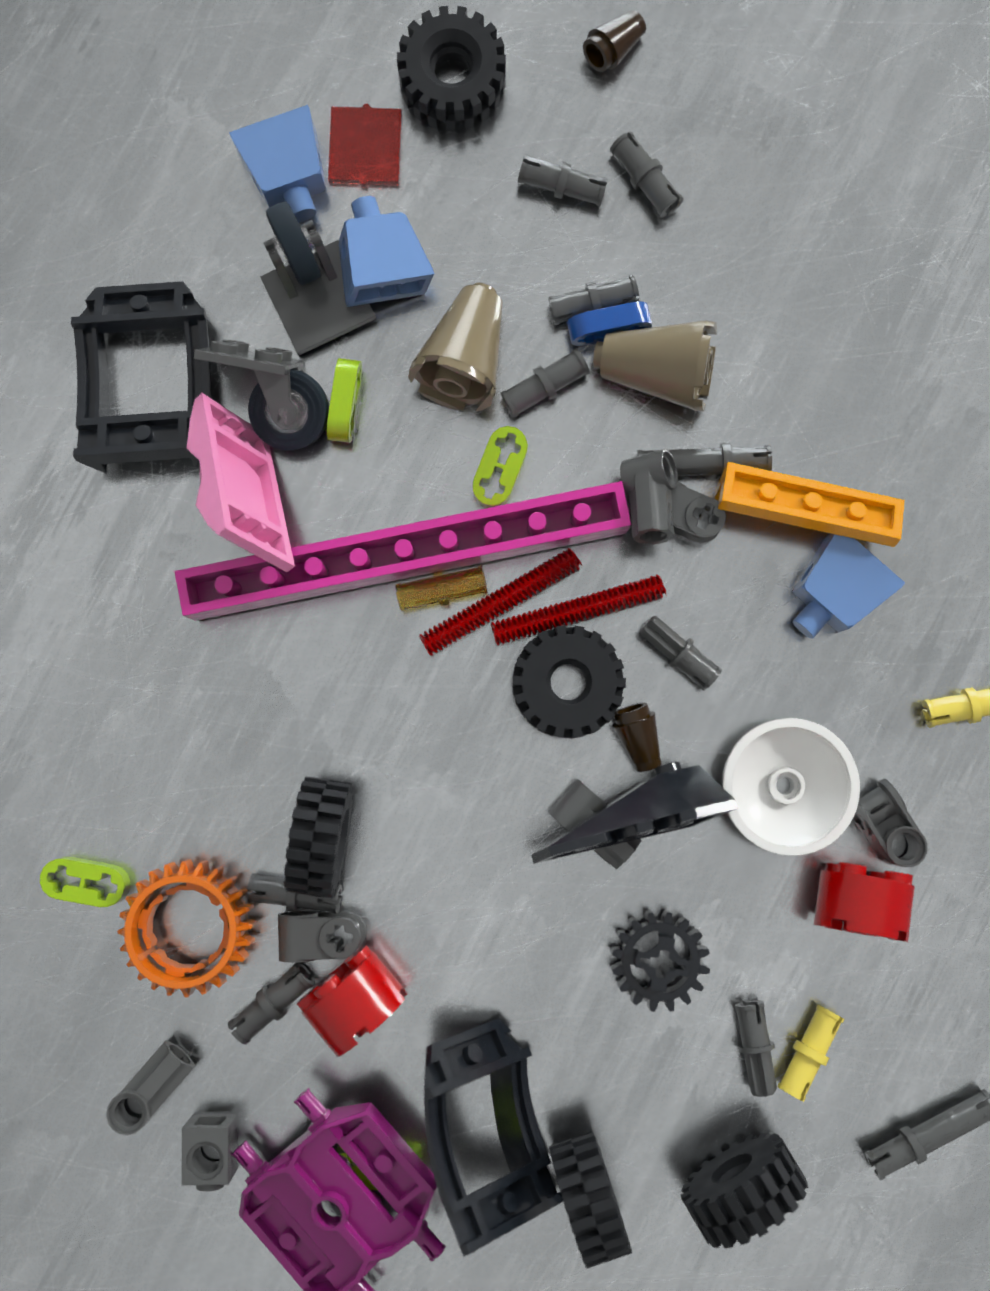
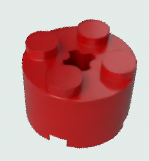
M838 862V864L826 863L825 870L820 871L813 925L908 942L915 886L912 885L913 875L893 871H884V873L870 871L869 876H867L866 866Z
M365 945L351 958L348 957L338 964L328 974L330 978L320 986L317 985L297 1002V1005L302 1010L301 1014L335 1056L340 1057L358 1044L353 1038L355 1035L359 1038L367 1032L371 1034L404 1002V996L408 995V993L376 953Z

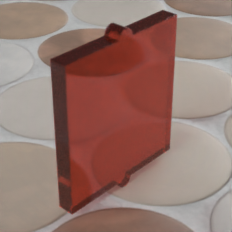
M367 103L362 107L331 106L329 183H357L362 188H366L368 184L399 185L402 109L371 108Z

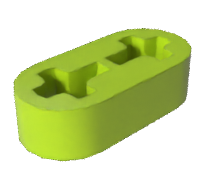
M342 358L337 360L327 420L328 440L351 443L362 379L361 361Z
M500 427L493 432L478 466L472 489L475 500L484 508L505 505L508 502L522 469L528 444L522 431L515 427ZM508 438H512L515 440V448L520 450L519 453L511 452L505 465L498 463L501 457V448L496 446L498 442L505 443ZM494 472H500L502 474L499 479V487L505 491L503 494L495 493L492 499L486 498L485 489L480 486L481 483H490Z
M61 857L48 862L43 867L40 874V885L42 890L54 899L96 907H109L121 902L128 895L130 878L122 867L114 864L76 857ZM67 867L66 874L81 878L80 883H70L64 885L63 889H61V881L54 879V874ZM109 874L111 875V883L117 885V891L111 892L105 897V891L102 887L91 886L90 884L91 880L99 881L107 878Z

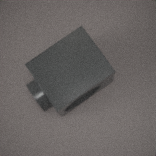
M193 1114L182 1127V1185H196V1189L199 1191H215L230 1183L238 1169V1161L231 1155L238 1147V1114ZM208 1145L214 1147L219 1153L220 1160L212 1162L205 1159L201 1153V1146Z

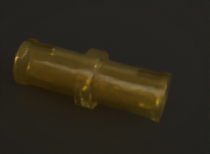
M482 565L444 574L443 571L433 572L434 577L395 584L401 612L406 611V609L438 602L441 606L450 605V600L488 593Z

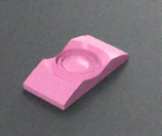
M201 393L194 400L187 440V449L200 462L199 478L201 482L196 507L207 525L217 535L288 572L295 565L270 446L259 438L250 423Z

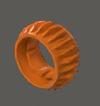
M191 859L182 861L180 868L175 862L164 865V872L159 868L149 872V881L144 879L135 884L138 893H133L126 897L125 900L128 902L130 909L120 912L119 915L125 921V927L118 930V934L123 935L125 939V944L120 947V951L128 952L130 960L127 966L136 967L140 972L137 977L139 981L145 977L152 981V990L163 986L167 991V996L173 995L178 989L182 991L184 997H189L195 992V989L202 995L206 994L211 989L212 984L218 988L227 981L226 974L234 976L240 970L237 962H244L250 954L244 947L250 946L255 942V938L248 933L249 929L257 925L256 920L248 918V912L254 908V904H245L243 897L248 890H238L234 886L238 877L233 876L229 879L223 877V866L210 871L209 863L206 860L198 863L196 868ZM179 882H180V883H183V884L177 885V886H175V887H172V888H170V889H168V890H165V892H162V893L159 895V893H160L167 885H169V884H171V883H179ZM181 890H195L208 896L212 904L216 906L221 904L223 906L219 910V916L224 922L221 944L218 950L212 953L208 959H202L197 964H181L168 958L165 950L160 948L156 950L155 945H157V937L153 933V917L159 904L167 900L169 895H174ZM225 951L224 955L222 956L218 964L210 968L203 969L207 967L209 964L213 963Z

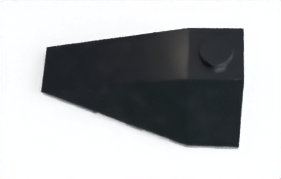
M673 762L654 768L656 776L635 786L531 856L533 863L536 864L690 828L736 810L738 807L735 799L700 765L682 769L680 762Z

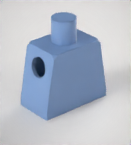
M308 105L229 132L242 163L268 208L286 201L298 222L307 221L316 215V209L311 196L323 193L326 190L317 134Z
M363 196L354 200L351 204L354 218L344 222L339 238L340 261L347 307L424 295L434 276V271L407 216L401 212L381 214L374 196Z
M829 533L793 589V593L806 606L792 623L800 632L811 639L818 634L826 623L838 632L848 630L901 589L905 582L856 539Z

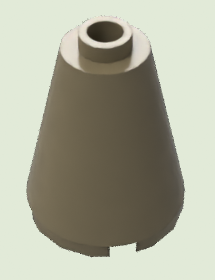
M475 283L463 287L412 361L408 379L412 383L415 378L420 383L418 392L424 397L439 405L461 411L464 410L465 404H478L476 411H483L491 406L496 392L503 305L502 299L493 287L484 283Z
M705 320L607 333L603 342L597 341L593 358L594 368L600 369L601 378L685 408L703 412L706 404L699 397L700 395L709 396L716 347L710 346L711 335L708 334L717 335V322Z

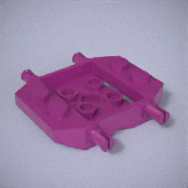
M307 1088L294 1100V1104L312 1122L304 1134L269 1163L261 1159L247 1140L240 1144L231 1154L249 1174L245 1180L248 1185L242 1191L239 1216L303 1291H375L364 1276L380 1260L393 1256L413 1240L429 1257L431 1262L438 1258L446 1247L427 1226L428 1222L425 1220L437 1191L433 1173L371 1102L336 1107L330 1110L329 1108L326 1109L310 1089ZM338 1143L395 1209L398 1215L394 1218L383 1206L380 1196L366 1187L353 1172L349 1160L339 1155L332 1147L333 1145ZM322 1201L335 1203L341 1210L342 1216L329 1215L322 1207Z

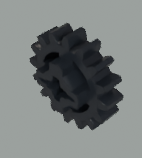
M646 910V922L640 924L632 916L629 918L630 925L633 928L630 933L623 930L617 931L616 934L623 942L622 947H611L610 952L613 956L619 958L620 962L610 967L613 975H624L617 984L621 992L633 989L630 997L633 1004L637 1005L643 998H647V1006L650 1011L655 1012L658 1003L664 1002L669 1012L674 1011V999L680 997L687 1005L691 1003L690 996L687 993L691 987L698 991L703 990L704 987L698 981L697 976L698 974H709L710 968L700 962V958L706 957L710 952L706 946H696V943L703 935L698 929L686 932L690 921L684 916L680 917L676 923H673L672 913L669 910H664L661 920H656L653 912ZM653 932L652 938L644 944H636L641 937ZM674 934L682 938L686 944L689 956L676 952L674 949ZM660 950H663L671 961L669 963H661L659 970H656L648 959L658 957ZM630 964L645 970V986L634 978ZM678 976H683L678 983L667 988L669 982Z

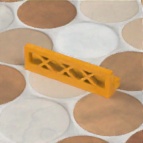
M731 462L727 463L715 489L714 499L719 501L718 509L891 547H895L901 540L905 501L903 499Z

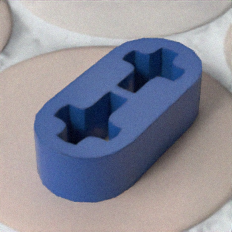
M637 301L577 314L568 319L567 325L572 345L585 346L596 344L597 341L603 342L607 333L651 328L652 322L647 303Z

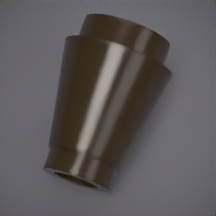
M631 10L627 14L590 30L587 39L583 43V52L591 67L599 72H604L606 69H615L640 37L645 34L646 24L643 17L637 11Z
M637 703L617 710L614 713L616 723L612 727L632 763L635 765L636 771L645 772L662 765L655 712L649 710L647 703Z

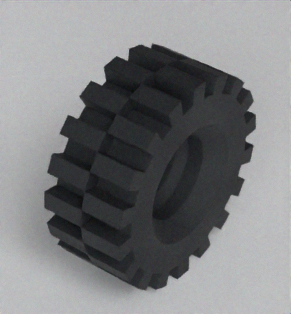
M448 6L439 7V16L436 17L432 16L430 10L422 13V24L419 25L413 20L407 26L409 37L402 34L399 41L400 52H397V67L404 102L408 108L413 106L414 116L420 121L427 115L429 126L438 129L440 122L446 123V131H456L455 123L463 122L465 130L473 128V118L478 117L481 123L489 118V107L496 110L500 104V94H504L506 55H504L502 37L497 39V28L492 22L484 27V15L475 11L472 18L467 17V7L458 6L457 14H449ZM457 60L468 66L469 74L461 82L445 83L436 77L435 70L439 64L445 61Z
M576 625L574 627L556 626L555 629L541 632L523 648L514 667L512 690L520 713L523 714L527 722L534 728L554 737L578 738L600 730L602 726L609 723L615 716L614 713L621 706L624 699L622 697L623 688H626V678H623L622 672L624 666L622 660L617 658L614 652L616 649L611 643L607 644L601 638L602 635L595 631L589 632L584 630L585 627ZM573 665L583 672L586 686L578 698L564 700L553 692L551 676L558 667Z
M307 776L302 781L301 790L296 798V808H294L292 814L293 821L288 835L289 844L286 848L285 858L287 862L284 867V887H286V892L331 899L336 895L337 887H339L340 875L344 867V857L347 852V841L351 828L350 821L354 800V787L352 783Z
M592 1131L549 1146L564 1207L586 1268L588 1269L631 1254L632 1249L594 1132Z
M762 1133L758 1138L755 1135L748 1136L742 1143L736 1141L730 1144L728 1150L724 1152L720 1150L713 1154L714 1159L710 1162L704 1161L698 1166L700 1171L692 1173L688 1177L689 1183L683 1185L681 1199L706 1242L714 1248H719L723 1245L725 1249L732 1248L736 1241H739L740 1245L749 1243L752 1236L758 1234L760 1238L769 1233L767 1228L771 1225L779 1226L786 1220L784 1215L786 1213H794L799 1207L796 1201L804 1200L807 1194L804 1189L808 1188V1182L782 1137L780 1138L775 1133L771 1136L769 1133Z

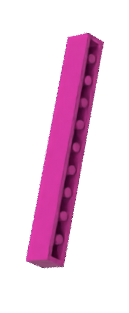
M619 481L291 547L295 567L288 572L256 555L174 572L182 615L197 621L618 536L627 533L631 527V521L623 483Z

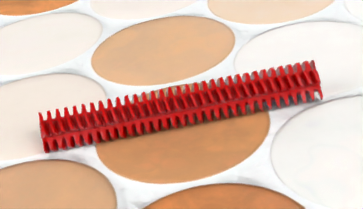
M567 548L561 554L558 553L556 557L553 556L552 559H548L547 563L543 562L537 568L534 567L532 571L529 570L528 574L524 573L518 579L515 578L514 582L510 581L509 585L505 584L504 588L496 589L495 594L491 592L490 596L486 595L485 599L481 598L480 601H476V605L472 603L471 607L467 606L466 610L462 609V614L457 612V616L453 615L452 619L448 617L447 621L443 620V625L438 623V628L436 626H433V630L429 628V634L424 631V636L419 634V637L429 655L432 656L433 652H438L437 648L442 650V645L444 647H447V643L451 645V639L456 642V637L461 639V634L466 636L465 631L470 634V628L475 631V625L480 628L479 623L485 625L484 620L489 623V617L494 620V614L499 617L498 612L504 614L503 609L508 612V606L513 609V603L518 606L517 601L523 603L522 598L528 600L527 595L532 598L531 592L537 595V589L542 592L541 587L547 589L546 584L551 586L550 581L556 584V578L561 581L560 576L565 578L564 573H567L569 576V570L574 573V567L580 570L579 565L582 566L574 551Z
M659 575L650 576V578L646 577L643 580L640 579V581L629 582V584L625 583L612 589L608 588L606 591H598L591 595L587 594L585 597L581 596L580 599L577 597L574 600H566L564 603L560 602L559 605L556 603L548 608L545 606L543 610L539 608L538 611H528L527 614L523 613L522 616L518 614L517 617L512 616L511 619L507 617L506 621L502 619L501 623L497 620L495 624L494 622L490 624L496 644L499 646L500 641L502 644H505V639L508 643L510 638L515 641V636L521 639V634L523 638H526V633L530 637L531 632L536 635V630L541 633L542 628L544 631L547 630V627L552 630V625L554 627L557 624L563 626V622L568 626V621L573 624V619L578 623V618L584 621V616L589 620V615L594 618V613L599 617L600 612L605 615V610L610 614V609L615 612V607L620 611L621 606L626 609V604L630 608L632 602L634 606L637 605L636 601L641 605L642 600L647 603V598L651 602L653 596L657 600V595H660L662 599L663 593L666 596L667 594L662 579Z

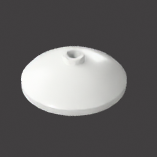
M775 719L760 724L748 731L732 748L722 775V787L735 799L738 809L728 812L734 826L753 844L781 855L809 854L833 843L851 823L859 802V774L850 751L833 732L820 724L804 719ZM781 777H786L790 782V788L784 794H781L776 786L777 781Z

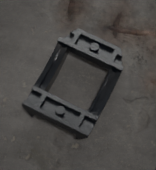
M183 281L96 287L85 300L87 308L80 316L71 317L77 361L76 428L78 429L77 448L73 450L74 459L107 474V464L191 458L194 467H196L200 462L187 449L194 400L201 393L212 399L211 362L194 359L195 349L209 347L205 309L198 304L193 293ZM185 328L188 410L110 416L108 366L104 333Z
M499 1018L427 1046L425 1050L424 1113L428 1152L437 1189L463 1257L563 1202L561 1192L557 1193L546 1167L551 1164V1160L541 1138L531 1103L527 1075V1058L532 1056L529 1047L522 1049L507 1035L511 1030ZM490 1075L498 1136L510 1173L467 1195L451 1146L446 1114V1093Z

